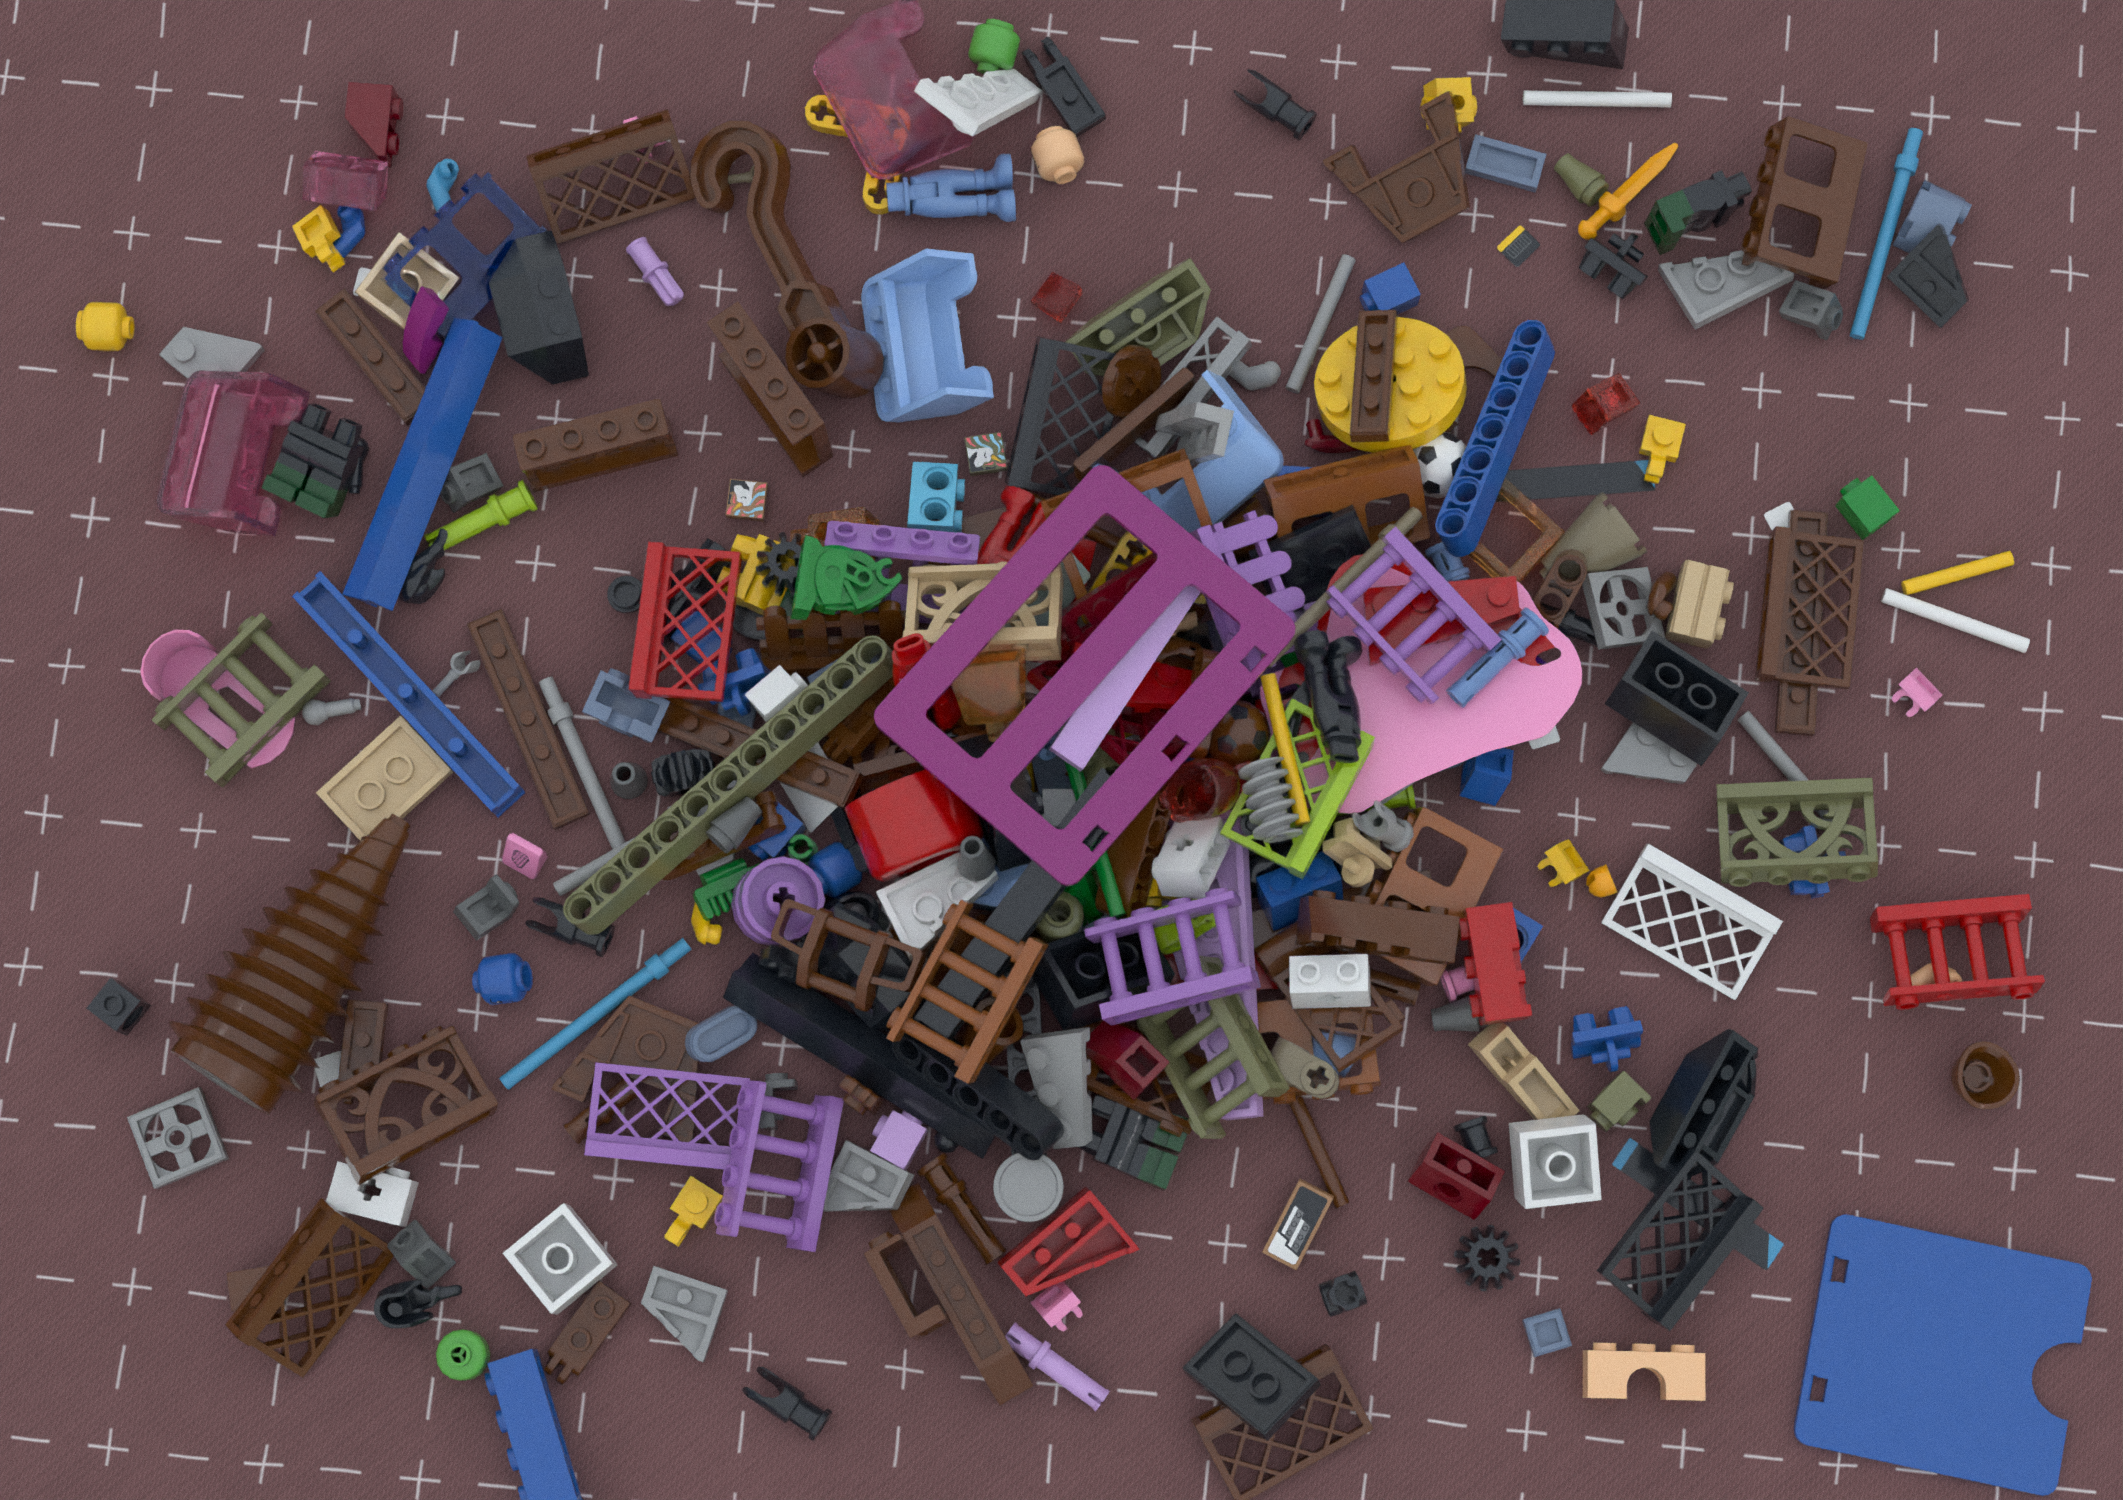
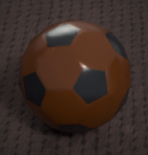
M1238 701L1212 730L1208 755L1218 764L1229 768L1241 769L1247 764L1259 760L1271 735L1269 723L1264 713L1253 704Z

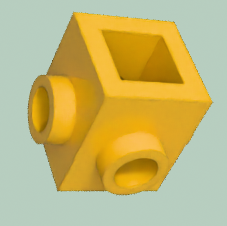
M1471 77L1435 78L1423 85L1424 97L1421 100V106L1441 94L1451 91L1455 101L1459 133L1462 132L1463 127L1474 122V117L1477 113L1476 97L1472 95Z

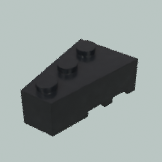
M1506 0L1501 41L1508 53L1520 58L1532 56L1623 69L1629 27L1616 0Z

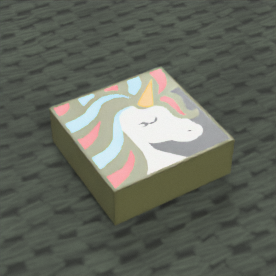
M1001 432L964 437L970 476L1007 471Z

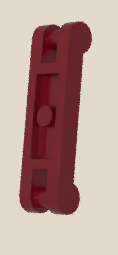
M1151 553L1062 609L1061 629H1063L1068 637L1066 643L1071 650L1075 642L1084 643L1157 561V556L1154 553ZM1085 614L1090 623L1080 628L1075 620Z

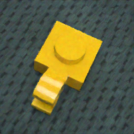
M322 205L292 226L303 251L313 258L317 255L320 262L324 263L326 261L332 272L337 271L345 264L344 258L333 245V242L341 237L330 212Z
M1653 415L1648 416L1639 454L1649 456L1644 481L1659 484L1666 461L1676 462L1686 424Z
M690 1176L670 1207L679 1216L669 1227L664 1238L679 1247L693 1224L704 1230L715 1213L717 1206L722 1202L723 1196Z

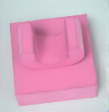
M1916 667L1899 683L1901 688L1893 695L1892 701L1895 703L1903 696L1910 697L1913 701V707L1907 711L1906 715L1912 717L1921 708L1924 712L1927 711L1942 694Z
M1063 1281L1048 1287L1030 1302L1051 1328L1055 1325L1063 1332L1067 1327L1062 1322V1318L1070 1311L1078 1318L1083 1316L1082 1310L1078 1307L1081 1301Z

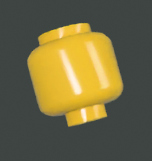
M90 302L85 306L84 310H80L77 314V338L83 340L84 345L90 350L119 351L124 348L127 339H132L134 336V319L127 315L126 309L120 303Z

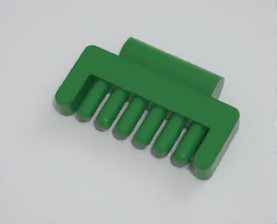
M739 858L701 874L700 879L703 887L694 891L693 898L703 919L710 921L714 915H721V910L715 898H717L722 911L725 913L729 912L730 907L724 894L731 906L732 891H734L741 877L760 863L747 868L745 860Z

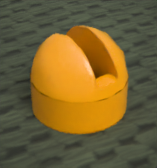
M1606 864L1595 868L1587 876L1586 885L1589 887V892L1592 895L1601 898L1617 893Z

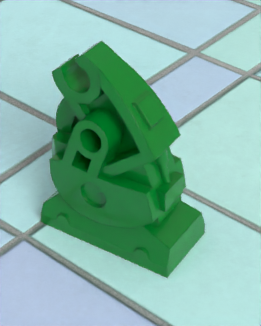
M805 535L800 551L790 619L807 620L812 609L830 615H835V612L839 610L852 611L853 615L869 611L879 606L880 602L894 591L901 582L902 577L900 573H897L892 579H887L882 575L881 571L891 568L893 564L890 558H884L875 562L873 558L864 552L854 551L841 545L822 547L817 538Z

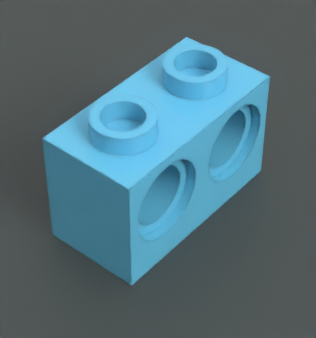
M913 462L907 528L955 533L962 532L963 510H956L957 501L964 502L965 479H958V464Z

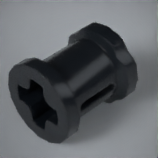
M1486 1116L1453 1126L1454 1131L1460 1133L1464 1148L1481 1158L1498 1153L1497 1147L1491 1144L1485 1123L1488 1121Z

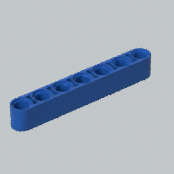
M1527 320L1515 329L1435 523L1436 531L1448 553L1455 557L1469 555L1478 545L1554 359V346L1545 325L1540 321Z

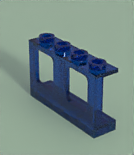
M489 172L481 177L477 173L473 174L460 188L465 194L455 204L449 199L434 214L439 220L429 230L422 226L409 239L408 242L412 245V248L403 257L397 252L382 267L386 274L381 280L409 308H411L417 293L400 277V271L424 246L433 247L461 275V284L443 301L449 308V311L436 334L444 342L454 318L472 320L492 299L489 282L514 240L548 231L543 225L538 226L491 179L492 175ZM476 193L484 194L513 223L512 232L489 255L482 254L452 224L453 216Z

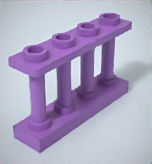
M829 521L825 538V546L841 545L854 551H861L869 556H875V562L884 558L913 560L912 567L926 565L928 561L951 563V565H976L980 536L976 534L860 524L846 521ZM883 569L881 571L882 575L889 579V569ZM899 584L883 601H896L900 603L902 611L906 610L908 585ZM932 594L923 595L922 602L927 607L937 610L941 608L934 603ZM933 594V595L936 596V597H940V596H943L944 594ZM878 606L865 612H878ZM964 607L959 612V614H961L967 607ZM920 614L919 623H931V618Z
M1395 526L1381 539L1386 544L1382 549L1384 553L1342 593L1332 585L1326 591L1330 597L1326 603L1341 619L1347 615L1357 625L1352 631L1367 647L1373 643L1383 653L1379 660L1393 675L1399 671L1409 681L1405 687L1416 700L1422 703L1426 699L1430 704H1433L1439 699L1431 690L1433 686L1474 648L1478 651L1483 647L1486 651H1490L1502 639ZM1403 562L1413 573L1409 577L1411 581L1367 621L1354 608L1352 603L1394 564L1399 566ZM1429 590L1439 600L1435 605L1437 609L1393 649L1378 632L1421 592L1425 594ZM1456 619L1466 629L1462 633L1463 638L1422 677H1419L1405 660L1447 620L1452 622Z
M1217 888L1206 892L1205 898L1193 901L1190 898L1175 899L1168 902L1167 908L1155 911L1152 907L1140 908L1132 911L1131 917L1117 920L1116 917L1102 918L1094 922V927L1084 929L1085 937L1092 943L1102 942L1113 994L1109 997L1110 1002L1099 1004L1102 1020L1112 1026L1260 988L1258 972L1250 965L1245 967L1244 963H1240L1228 910L1242 905L1240 896L1234 891H1228V888ZM1213 913L1225 966L1221 968L1222 973L1207 976V973L1202 972L1191 918ZM1176 923L1187 976L1184 977L1185 982L1170 986V983L1165 982L1154 928ZM1139 932L1150 986L1147 987V992L1133 995L1132 992L1127 990L1117 938Z
M745 1081L744 1087L741 1088L737 1097V1108L739 1110L737 1125L733 1127L729 1139V1144L732 1148L730 1162L726 1165L722 1175L724 1193L722 1203H719L715 1212L716 1234L737 1237L739 1226L783 1234L788 1239L786 1248L815 1252L843 1108V1098L815 1095L814 1102L809 1105L766 1096V1082ZM761 1111L807 1120L809 1124L807 1140L801 1143L757 1134ZM754 1149L800 1158L802 1162L800 1177L796 1181L750 1172ZM752 1188L792 1196L795 1201L792 1217L788 1220L742 1211L746 1189Z

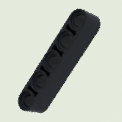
M916 1020L917 1022L921 1023L922 1025L928 1027V1026H927L925 1023H923L922 1021ZM904 1033L901 1041L893 1042V1053L904 1066L1026 1159L1039 1160L1063 1136V1124L1054 1113L987 1062H985L975 1083L967 1084L955 1077L959 1068L954 1065L955 1060ZM948 1038L949 1040L955 1042L956 1044H958V1045H960V1046H962V1047L964 1046L962 1043H960V1042H959L958 1040H956L955 1038H953V1039Z

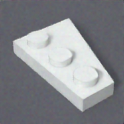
M959 852L876 891L900 942L923 950L945 930L946 925L942 924V921L949 907L953 903L958 905L960 900L975 902L999 879L996 870L994 869L993 873L984 880L970 881L964 878L958 870L957 860ZM906 952L911 962L913 960V956L911 953Z

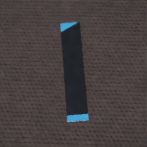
M1649 460L1508 470L1495 502L1598 495L1602 491L1605 494L1654 491L1655 483L1644 481Z
M1631 1138L1628 1139L1612 1163L1614 1167L1654 1194H1656L1670 1175L1654 1164L1653 1153ZM1691 1179L1687 1181V1187L1698 1185ZM1703 1192L1688 1194V1213L1703 1211ZM1712 1194L1713 1209L1722 1208L1725 1203ZM1678 1196L1669 1197L1666 1202L1679 1211ZM1704 1219L1693 1220L1704 1228ZM1753 1223L1734 1249L1764 1270H1767L1784 1244Z

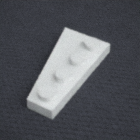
M1010 69L985 72L983 77L975 76L973 73L964 74L962 79L955 81L951 76L940 77L937 83H933L929 78L921 79L914 92L948 117L957 130L973 137L1034 104L1042 90L1017 70Z

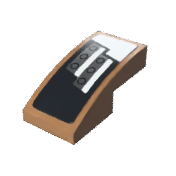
M1300 1178L1262 1253L1297 1270L1334 1196Z

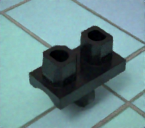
M1633 232L1626 241L1615 233L1611 236L1608 243L1619 250L1617 254L1592 238L1584 247L1588 251L1583 256L1579 269L1593 279L1597 278L1606 264L1618 270L1607 288L1622 299L1631 293L1637 284L1642 286L1648 277L1624 260L1627 255L1639 263L1644 256V253L1634 247L1639 236Z

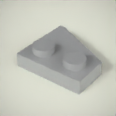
M846 1140L830 1172L823 1212L897 1210L910 1186L914 1174Z

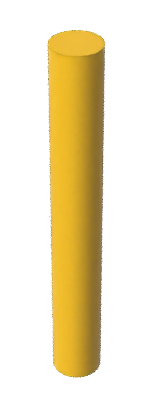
M2011 551L2003 552L1904 580L1901 582V587L1905 595H1910L2014 565V557Z

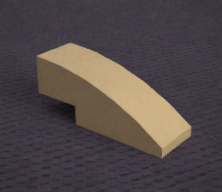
M1504 1023L1489 1024L1468 1044L1490 1072L1534 1120L1574 1116L1580 1111L1538 1058L1529 1053L1512 1030Z

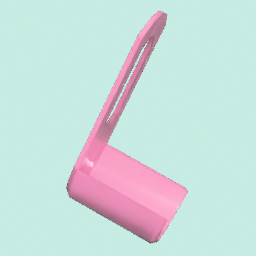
M173 630L161 635L150 644L143 656L140 671L143 685L152 696L161 702L168 696L175 697L218 655L215 653L216 648L201 635L190 630ZM228 670L211 685L216 691L229 687L259 712L265 713L263 711L264 705ZM199 696L183 713L228 749L238 740L236 738L237 732L208 710L209 705ZM295 717L247 763L250 768L268 764L285 751L294 733Z

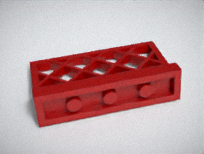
M648 542L628 688L636 698L652 699V696L723 702L742 562L741 552L668 547L661 542ZM675 557L690 558L697 566L694 571L681 581L673 574ZM697 559H704L706 561L700 564ZM717 561H730V574L716 584L706 570ZM703 573L713 585V588L695 601L685 587ZM672 579L676 583V585L673 588H671ZM728 586V591H727V596H726L725 593H724L722 590H723L725 587ZM682 590L693 604L675 618L668 610L669 600ZM719 593L726 601L725 611L712 621L701 607ZM698 610L709 624L691 638L680 624ZM667 615H668V617H669L672 621H671L669 624L666 625V619H667ZM721 623H723L722 632L718 629ZM677 627L688 641L670 655L663 647L664 637ZM715 630L721 638V645L716 652L707 658L696 644ZM694 647L704 661L686 675L676 663V660L690 648ZM663 652L667 658L661 662ZM716 660H718L717 669L713 665ZM673 664L683 678L671 688L658 687L659 673ZM710 667L716 674L715 691L698 690L692 680L706 668ZM689 684L690 687H691L693 690H691V689H682V688H683L685 685Z

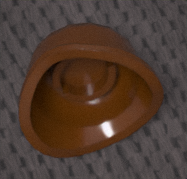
M1980 1041L1969 1045L1954 1062L1951 1070V1082L1958 1095L1972 1107L1994 1109L2005 1105L2013 1098L2018 1090L2020 1074L2016 1062L2006 1050L1997 1044Z

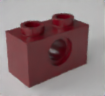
M1437 1132L1421 1152L1407 1182L1475 1220L1491 1202L1505 1171Z

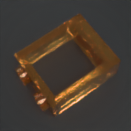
M1505 478L1499 492L1544 533L1510 568L1501 562L1480 541L1474 551L1468 556L1491 577L1516 576L1517 582L1520 583L1542 560L1565 531Z

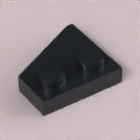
M1940 223L1887 276L1940 328L1969 301L1945 228Z

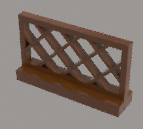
M668 109L526 156L532 178L557 244L696 198ZM667 140L671 141L673 152L667 163L649 156L655 144ZM645 148L644 152L638 151L639 149ZM629 153L640 158L632 175L614 168L619 156ZM610 159L608 164L603 162ZM676 159H677V162H678V165H679L680 170L677 169V168H675V167H672V166L674 165ZM645 162L663 169L655 186L638 179ZM594 165L605 170L596 187L579 179L585 167ZM575 171L574 174H573V176L567 174V173H570V172ZM670 172L684 179L687 189L670 194L662 190L661 187ZM610 173L628 181L620 198L602 190ZM559 177L568 181L569 184L560 199L546 192L543 181ZM634 184L651 192L646 203L636 206L625 201ZM575 185L593 193L585 209L567 202ZM598 196L616 203L611 215L600 217L591 213ZM550 201L557 204L555 211H553ZM563 207L581 215L575 227L560 231L557 219ZM587 218L592 220L590 222L585 223Z
M1776 526L1769 534L1755 681L1771 682L1775 680L1840 689L1850 688L1864 540L1793 532L1791 528ZM1795 542L1810 544L1819 556L1804 567L1794 555ZM1820 545L1831 546V547H1829L1826 551H1824V549H1823ZM1837 547L1853 549L1852 564L1843 571L1828 556ZM1820 560H1823L1836 575L1822 588L1807 571ZM1794 565L1799 572L1792 576ZM1851 571V580L1849 581L1845 575ZM1802 575L1814 589L1815 593L1800 604L1790 590L1791 583ZM1838 580L1849 591V601L1840 608L1824 592ZM1817 596L1832 611V614L1819 624L1804 609ZM1790 601V603L1795 607V609L1788 613ZM1848 607L1846 618L1842 614V611ZM1797 612L1812 628L1798 640L1787 629L1788 619ZM1835 616L1846 628L1845 638L1836 645L1832 643L1821 629L1822 626ZM1813 633H1816L1829 649L1815 661L1800 645ZM1787 639L1791 646L1785 650V641ZM1844 644V653L1842 655L1838 648ZM1793 649L1808 664V667L1799 674L1783 672L1784 656ZM1832 653L1842 665L1841 679L1826 677L1817 664ZM1812 669L1817 676L1806 675V673Z
M320 1198L225 1325L238 1340L249 1347H255L303 1378L394 1255L387 1247V1242L338 1211L323 1198ZM343 1224L351 1230L352 1243L333 1247L332 1237ZM359 1235L366 1240L359 1241ZM374 1246L382 1250L374 1263L361 1266L360 1250ZM352 1252L354 1268L335 1273L334 1256ZM326 1259L328 1275L309 1279L308 1269L313 1262ZM355 1277L356 1287L351 1294L338 1297L336 1282ZM329 1284L330 1300L311 1304L310 1288ZM302 1290L304 1306L285 1311L284 1301L288 1295ZM331 1309L332 1319L325 1327L314 1329L312 1313ZM305 1315L306 1332L287 1336L286 1320ZM279 1322V1339L263 1342L257 1338L266 1325ZM307 1341L308 1351L299 1363L290 1359L288 1345ZM281 1347V1353L276 1348Z
M1327 1344L1322 1345L1296 1361L1318 1379L1334 1372L1340 1383L1336 1400L1316 1395L1315 1391L1307 1399L1302 1419L1291 1416L1287 1420L1300 1424L1294 1446L1275 1441V1434L1266 1441L1261 1436L1247 1433L1249 1426L1221 1403L1191 1419L1234 1500H1249L1374 1429L1338 1364L1336 1356ZM1344 1392L1351 1404L1342 1402ZM1313 1400L1334 1405L1328 1427L1308 1421ZM1340 1407L1355 1411L1361 1425L1349 1432L1334 1429ZM1243 1423L1241 1431L1233 1429L1234 1427ZM1306 1426L1326 1432L1322 1447L1315 1451L1300 1448ZM1224 1433L1240 1436L1234 1457L1219 1454L1211 1440ZM1332 1434L1340 1436L1330 1442ZM1245 1438L1266 1444L1260 1465L1240 1459ZM1272 1446L1292 1451L1287 1467L1281 1470L1266 1467ZM1298 1453L1306 1455L1296 1461ZM1223 1461L1232 1463L1230 1472H1228ZM1241 1465L1258 1470L1255 1484L1240 1493L1233 1481L1237 1466ZM1264 1472L1273 1474L1267 1477L1266 1479L1262 1480Z

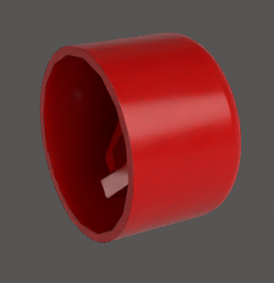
M926 769L879 787L854 800L844 809L871 876L882 882L916 873L959 852L961 843L966 837L976 836L982 840L984 835L983 826L978 814Z

